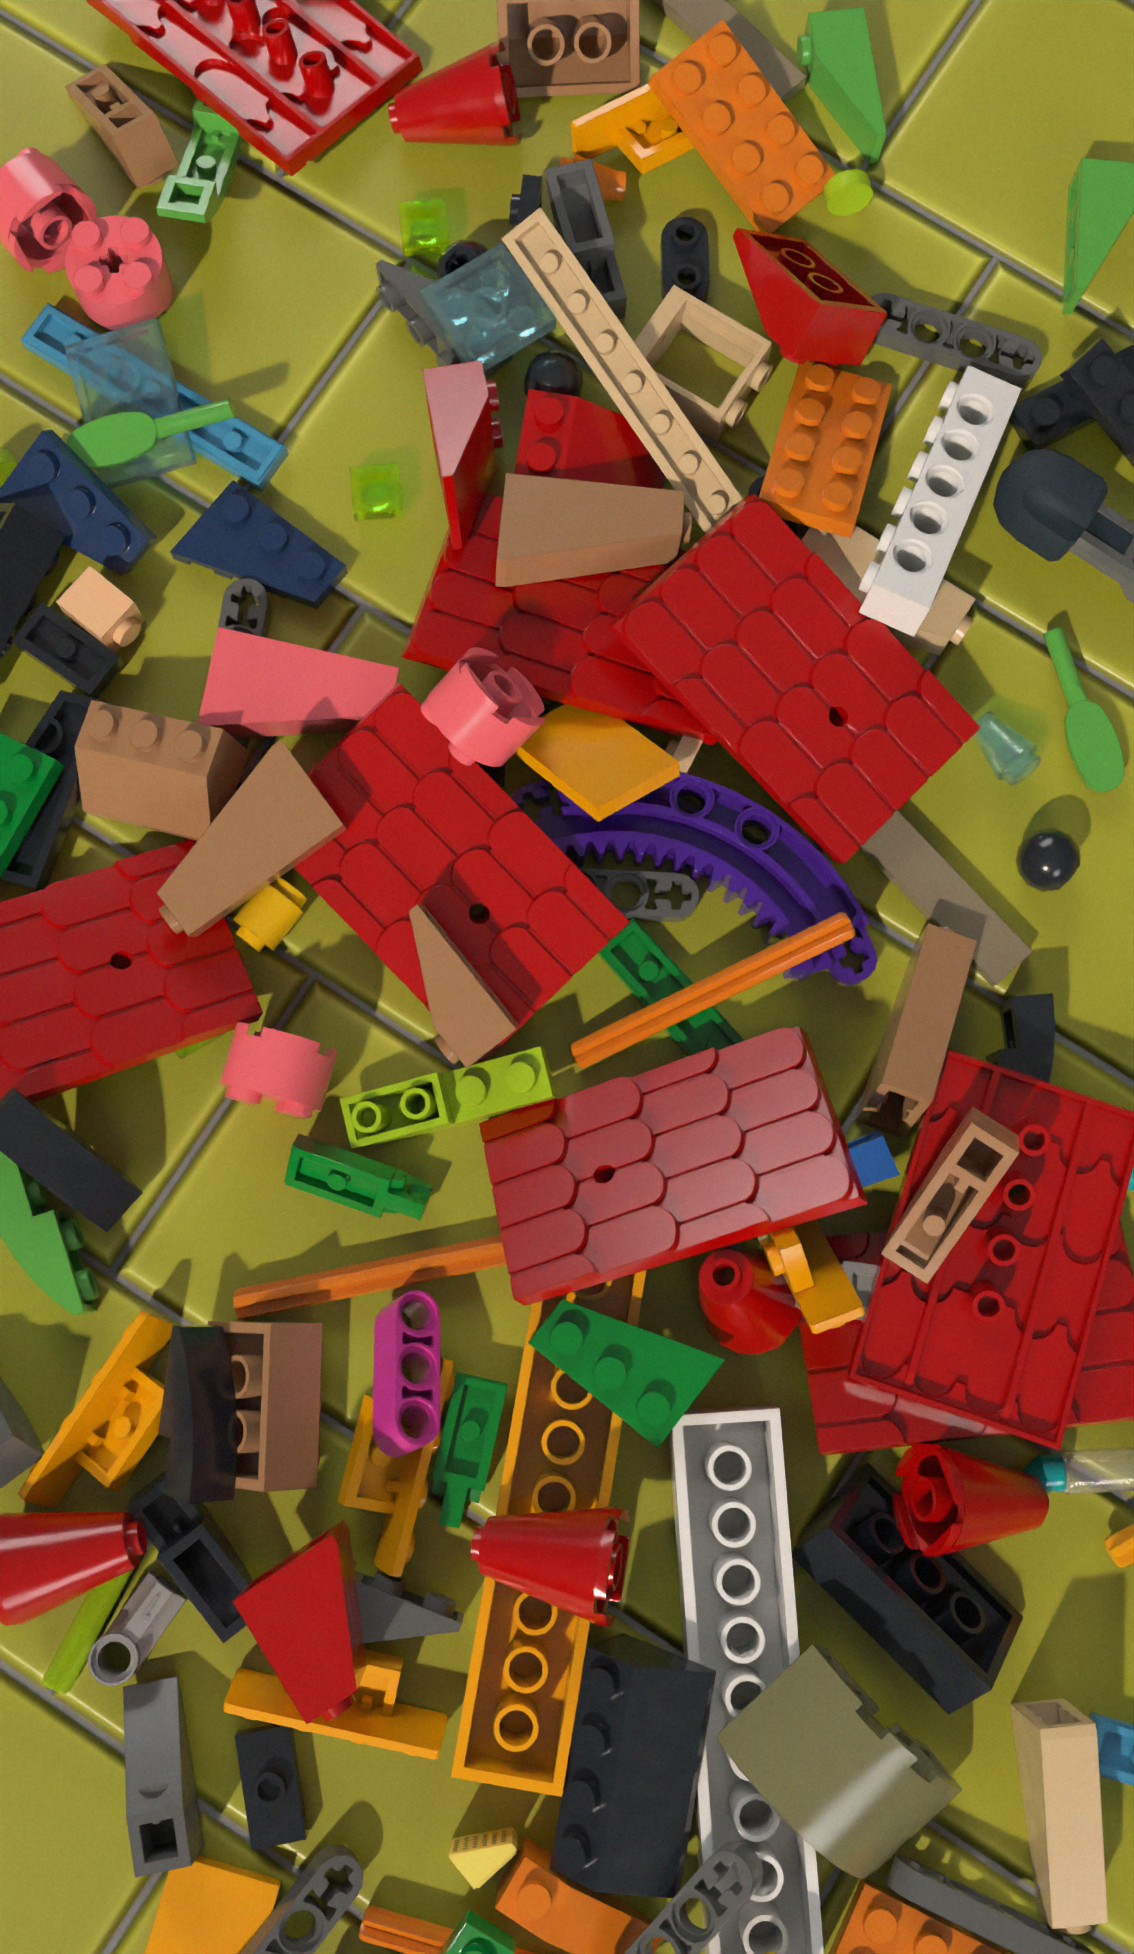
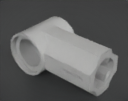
M154 1571L148 1572L108 1630L93 1644L89 1652L88 1667L91 1675L97 1682L106 1686H117L126 1682L143 1667L151 1650L188 1600V1597L179 1587ZM110 1642H120L129 1649L131 1658L127 1669L117 1670L108 1663L106 1649Z

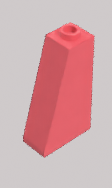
M218 627L198 724L224 729L233 738L349 732L396 686L399 668Z

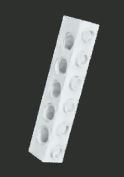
M969 365L959 384L953 381L949 382L937 408L944 411L945 415L943 418L934 416L922 442L930 446L928 454L919 450L907 476V479L915 482L912 490L903 487L891 512V515L899 518L897 525L893 526L887 523L875 549V552L883 555L880 564L871 561L859 585L858 590L867 593L859 613L910 636H915L934 601L1021 388Z

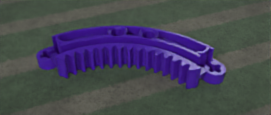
M680 772L679 777L599 822L547 780L524 785L511 796L512 800L523 810L524 800L532 798L535 805L550 802L548 791L556 789L557 805L561 810V814L554 815V805L552 804L539 810V819L533 821L567 857H572L578 868L584 866L586 854H592L597 865H602L606 853H612L616 865H621L626 854L632 853L635 866L640 867L646 856H652L655 870H659L668 860L672 862V873H680L685 867L690 868V878L695 883L704 875L709 877L707 891L713 892L720 886H724L726 888L723 899L725 903L740 898L742 902L738 914L743 916L754 911L757 915L751 927L754 930L766 926L770 929L763 941L766 945L778 943L840 912H845L857 936L847 941L851 953L854 956L862 954L865 960L858 967L859 973L855 974L851 967L843 968L840 961L846 956V950L842 943L835 946L834 949L831 948L784 971V979H798V981L808 978L811 974L829 969L834 979L841 984L850 986L858 985L865 981L876 968V951L865 929L870 923L846 882L823 854L795 828L767 808L734 790L703 778ZM684 796H693L701 802L703 809L695 814L686 813L679 808L677 800ZM747 826L761 828L766 835V842L762 844L749 843L743 837L742 829Z

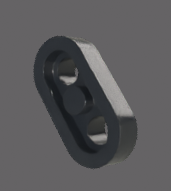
M677 217L669 221L663 228L660 242L661 295L663 300L673 285L704 303L707 300L710 285L708 233L704 225L694 218ZM687 236L690 237L691 240L682 241L678 237ZM687 278L693 281L690 285H684L679 282L680 279Z

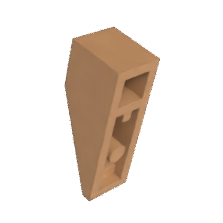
M105 64L65 86L69 96L120 169L138 188L144 185L159 183L167 176L168 171L179 166L155 113Z
M417 904L409 910L433 1027L440 1035L435 1039V1043L452 1064L460 1060L467 1069L514 1032L519 1024L425 905Z
M971 1107L936 1159L881 1250V1254L928 1284L1018 1156L1019 1136L979 1110Z

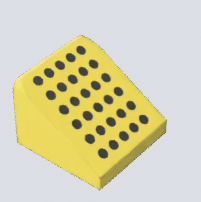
M513 1827L457 1837L450 1841L448 1856L473 1889L476 1887L479 1889L517 1854L518 1833Z

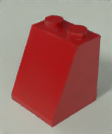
M343 1519L252 1580L232 1601L306 1725L320 1715L328 1722L352 1706L356 1701L353 1695L361 1689L359 1684L367 1667L350 1530Z

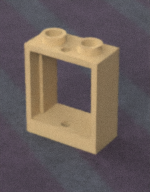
M673 285L634 343L652 369H654L676 335L682 330L745 367L718 408L655 371L691 425L715 441H718L727 426L734 429L740 422L748 405L745 399L751 390L754 389L759 392L768 380L773 369V365L768 363L772 342Z

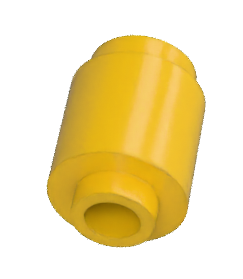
M281 877L250 898L233 920L240 926L235 935L257 952H260L264 946L274 951L303 914L301 907L307 901V898Z

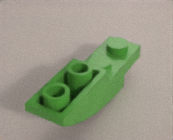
M0 1151V1236L16 1261L51 1299L73 1315H87L96 1312L93 1299L99 1297V1289L92 1270L89 1267L84 1269L78 1249L84 1246V1240L77 1220L74 1217L69 1218L68 1213L65 1211L51 1210L45 1212L43 1206L49 1203L46 1187Z

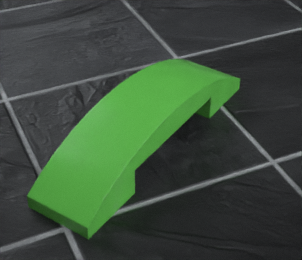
M196 97L192 107L194 127L177 175L168 174L156 209L158 216L206 223L215 216L228 191L237 163L242 137L239 136L238 130Z

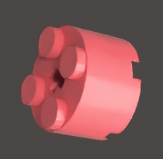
M34 147L25 148L17 157L0 167V243L27 271L34 272L32 268H43L47 273L62 270L65 268V254L68 244L72 239V229L81 221L97 219L96 208L89 196L54 159L42 154Z
M105 216L93 221H81L74 226L71 231L72 239L68 244L65 254V270L85 314L100 324L102 329L116 335H134L155 325L154 320L164 310L167 313L172 305L174 284L158 239L149 229L148 224L139 217Z
M478 647L467 650L432 689L420 708L425 718L436 725L450 741L448 744L449 751L460 763L471 766L477 761L487 766L500 767L544 723L545 718H539V715L545 709L534 687L517 669L512 666L506 673L494 664L499 658L498 655Z
M237 1022L219 1082L220 1085L227 1087L224 1097L251 1105H260L261 1098L277 1101L276 1112L302 1119H311L313 1111L321 1112L338 1050L331 1047L325 1049L323 1055L319 1054L321 1047L319 1042L263 1027L261 1033L255 1031L254 1035L247 1034L249 1024Z

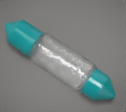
M1134 1447L1060 1450L1058 1453L1038 1454L1023 1468L1022 1472L1036 1476L1043 1484L1046 1492L1081 1494L1134 1491Z

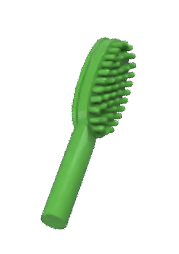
M230 398L155 419L142 412H122L107 415L84 424L71 433L66 444L89 468H106L131 462L154 450V447L159 443V439L235 418L236 414Z
M1052 629L1043 634L1069 708L1065 716L1064 725L1066 741L1074 762L1073 764L1087 788L1098 793L1111 791L1120 785L1125 774L1124 759L1119 739L1103 709L1096 703L1087 700L1063 629Z

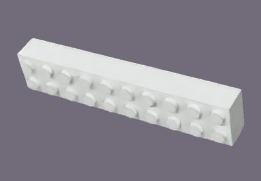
M770 1404L687 1410L668 1434L684 1658L716 1670L695 1798L699 1868L725 1844L740 1842L748 1845L755 1851L761 1861L763 1870L762 1882L758 1890L705 1948V1954H765L766 1952L778 1954H824L816 1850L774 1810L718 1742V1733L800 1656L780 1408ZM733 1863L729 1866L726 1875L714 1886L721 1894L738 1881V1877L742 1873L740 1867ZM701 1901L703 1928H709L711 1923L710 1911L706 1904Z

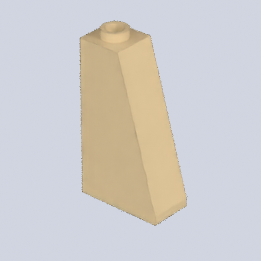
M857 526L854 527L851 538L810 527L801 541L811 552L818 554L862 604L867 594L858 590L863 576L871 561L880 564L883 555L875 552L879 540ZM942 579L931 608L914 637L886 624L884 625L902 645L940 656L949 641L959 645L974 619L966 614L976 599Z
M1064 1698L1011 1703L1037 1910L1052 1929H1057L1064 1934H1083L1091 1930V1925L1108 1923L1096 1723Z

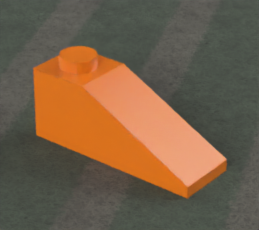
M525 1837L517 1854H515L497 1885L495 1909L543 1941L572 1954H624L652 1923L653 1920L614 1894L594 1892L551 1870L552 1853ZM662 1937L653 1938L651 1946L653 1954L661 1943Z

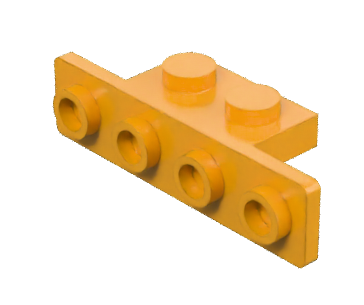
M648 84L573 120L570 125L572 154L593 159L618 147L642 175L695 148Z
M816 1219L755 1237L759 1246L763 1245V1250L773 1275L776 1277L783 1274L812 1333L818 1334L831 1328L840 1327L846 1322L862 1317L865 1314L859 1296Z
M142 1310L134 1321L127 1326L122 1339L103 1367L95 1373L91 1385L72 1413L64 1419L59 1432L41 1459L31 1468L28 1478L18 1491V1495L25 1502L49 1508L57 1507L83 1468L107 1489L121 1491L158 1435L165 1385L152 1376L148 1370L171 1338L172 1325L174 1324L169 1320Z
M441 1356L440 1418L444 1402L449 1400L455 1382L452 1371L453 1361ZM364 1394L337 1502L347 1507L385 1513L374 1557V1566L389 1576L400 1578L403 1573L404 1564L408 1563L413 1555L415 1547L413 1528L417 1511L423 1507L427 1498L428 1480L426 1475L431 1455H434L439 1448L442 1431L440 1426L439 1433L432 1442L405 1456H388L378 1448L374 1441L373 1396ZM401 1417L402 1429L411 1437V1426L406 1419Z
M365 1649L367 1667L359 1684L361 1689L353 1695L356 1700L355 1703L328 1722L320 1715L306 1725L278 1676L244 1668L236 1670L223 1707L225 1713L242 1716L246 1719L264 1721L295 1728L303 1732H313L349 1740L357 1744L371 1745L402 1752L410 1756H420L434 1760L439 1758L447 1722V1715L445 1713L396 1703L404 1657Z

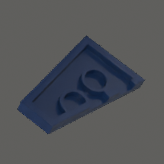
M53 430L41 431L0 488V503H17L63 536V544L120 575L131 572L158 538Z
M234 480L231 481L170 551L174 560L188 565L191 562L212 569L217 575L229 579L235 577L238 579L249 578L256 580L264 587L266 592L315 609L319 608L348 574L345 564Z

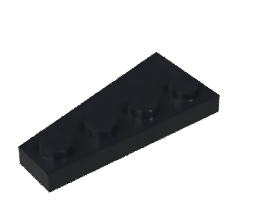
M60 690L25 743L27 746L56 759L64 768L0 879L1 882L33 891L43 890L48 885L81 797L74 746L91 700L106 703L105 701Z

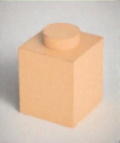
M91 566L56 601L70 622L115 653L120 647L130 645L137 638L141 630V624L145 621L135 602Z

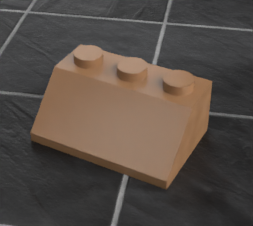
M496 0L498 41H501L506 51L499 52V59L501 64H511L518 98L629 93L640 88L639 0Z
M91 700L74 746L82 809L90 815L198 841L235 794L249 751L221 728Z
M208 1321V1325L223 1327L231 1361L238 1426L235 1488L259 1492L317 1488V1473L320 1462L318 1444L319 1416L322 1406L320 1387L321 1359L324 1351L322 1341L323 1323Z

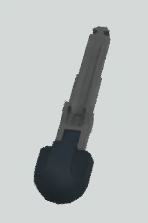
M1053 449L1031 450L1015 459L1002 472L996 487L993 506L1000 525L1016 541L1049 562L1060 560L1068 551L1072 552L1118 582L1127 600L1134 604V523L1103 503L1108 493L1107 483L1104 481V478L1072 457Z

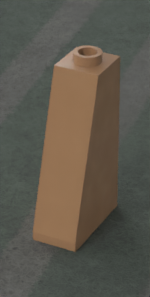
M506 473L495 586L510 587L676 562L680 542L689 543L691 534L692 513L683 512L685 491Z
M282 740L272 745L157 892L165 905L159 908V912L176 934L184 930L188 936L197 937L347 830Z
M928 923L913 947L855 1121L904 1138L932 1103L977 943L976 940L962 936L960 932L953 928L937 927Z

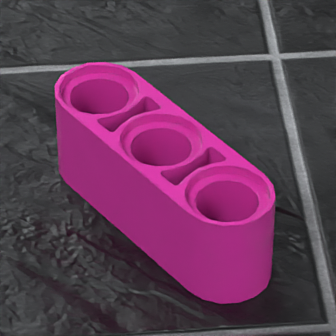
M420 1290L409 1291L382 1308L377 1314L374 1324L373 1437L378 1448L386 1455L392 1457L405 1456L429 1444L435 1439L440 1428V1312L435 1300L428 1293ZM402 1312L410 1318L412 1329L403 1321ZM401 1364H404L409 1369L412 1383L404 1377ZM401 1417L406 1419L411 1426V1437L402 1429Z

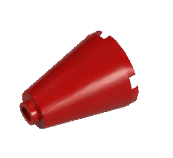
M501 41L490 43L396 91L394 103L388 105L389 119L393 132L395 134L401 133L404 141L408 143L487 146L520 145L522 133L513 134L512 122L521 120L511 64H501L498 52L506 51L504 44Z
M724 1249L712 1253L705 1259L699 1271V1310L705 1328L719 1344L738 1354L760 1355L779 1348L787 1341L786 1338L791 1334L795 1326H798L803 1314L799 1308L795 1307L796 1300L783 1274L776 1277L773 1275L764 1250Z
M917 1443L905 1451L897 1465L895 1476H903L901 1494L893 1493L892 1506L896 1525L905 1544L911 1550L922 1551L924 1556L938 1557L1035 1530L1042 1525L1049 1510L1048 1494L1036 1476L936 1443Z
M604 1507L490 1516L484 1527L477 1526L474 1531L471 1543V1560L478 1562L480 1574L596 1625L610 1627L614 1622L615 1615L605 1614L609 1600L620 1602L629 1550V1536L619 1535V1521L629 1522V1514L626 1508Z
M6 1512L1 1514V1623L5 1626L23 1625L138 1567L141 1554H145L148 1549L147 1533L141 1520L135 1521L130 1512Z

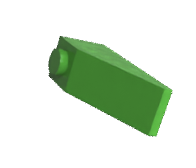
M864 7L808 13L804 35H799L797 38L799 66H806L810 88L868 163L878 162L887 131Z
M1081 158L1068 186L1062 314L1072 315L1121 236L1132 214H1134L1133 162Z

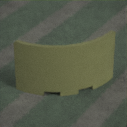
M812 1644L718 1733V1742L757 1791L806 1842L841 1870L854 1877L867 1879L963 1789L926 1743L915 1739L897 1723L890 1729L888 1727L885 1728L873 1717L879 1710L877 1704L856 1683L828 1648Z

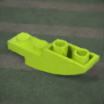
M539 1046L474 1064L467 1069L463 1067L445 1073L435 1072L341 1098L340 1103L350 1147L355 1150L496 1117L511 1112L514 1109L557 1098L546 1050L544 1047Z

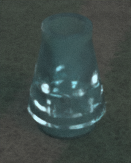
M992 711L985 713L975 721L980 726V729L973 737L976 739L998 780L1005 779L1010 786H1013L1030 775L1040 764L1042 759L1036 753L1037 746L999 720Z

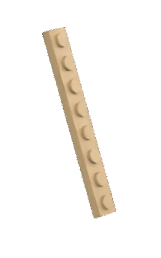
M541 207L502 237V241L675 491H685L684 504L706 534L743 498Z

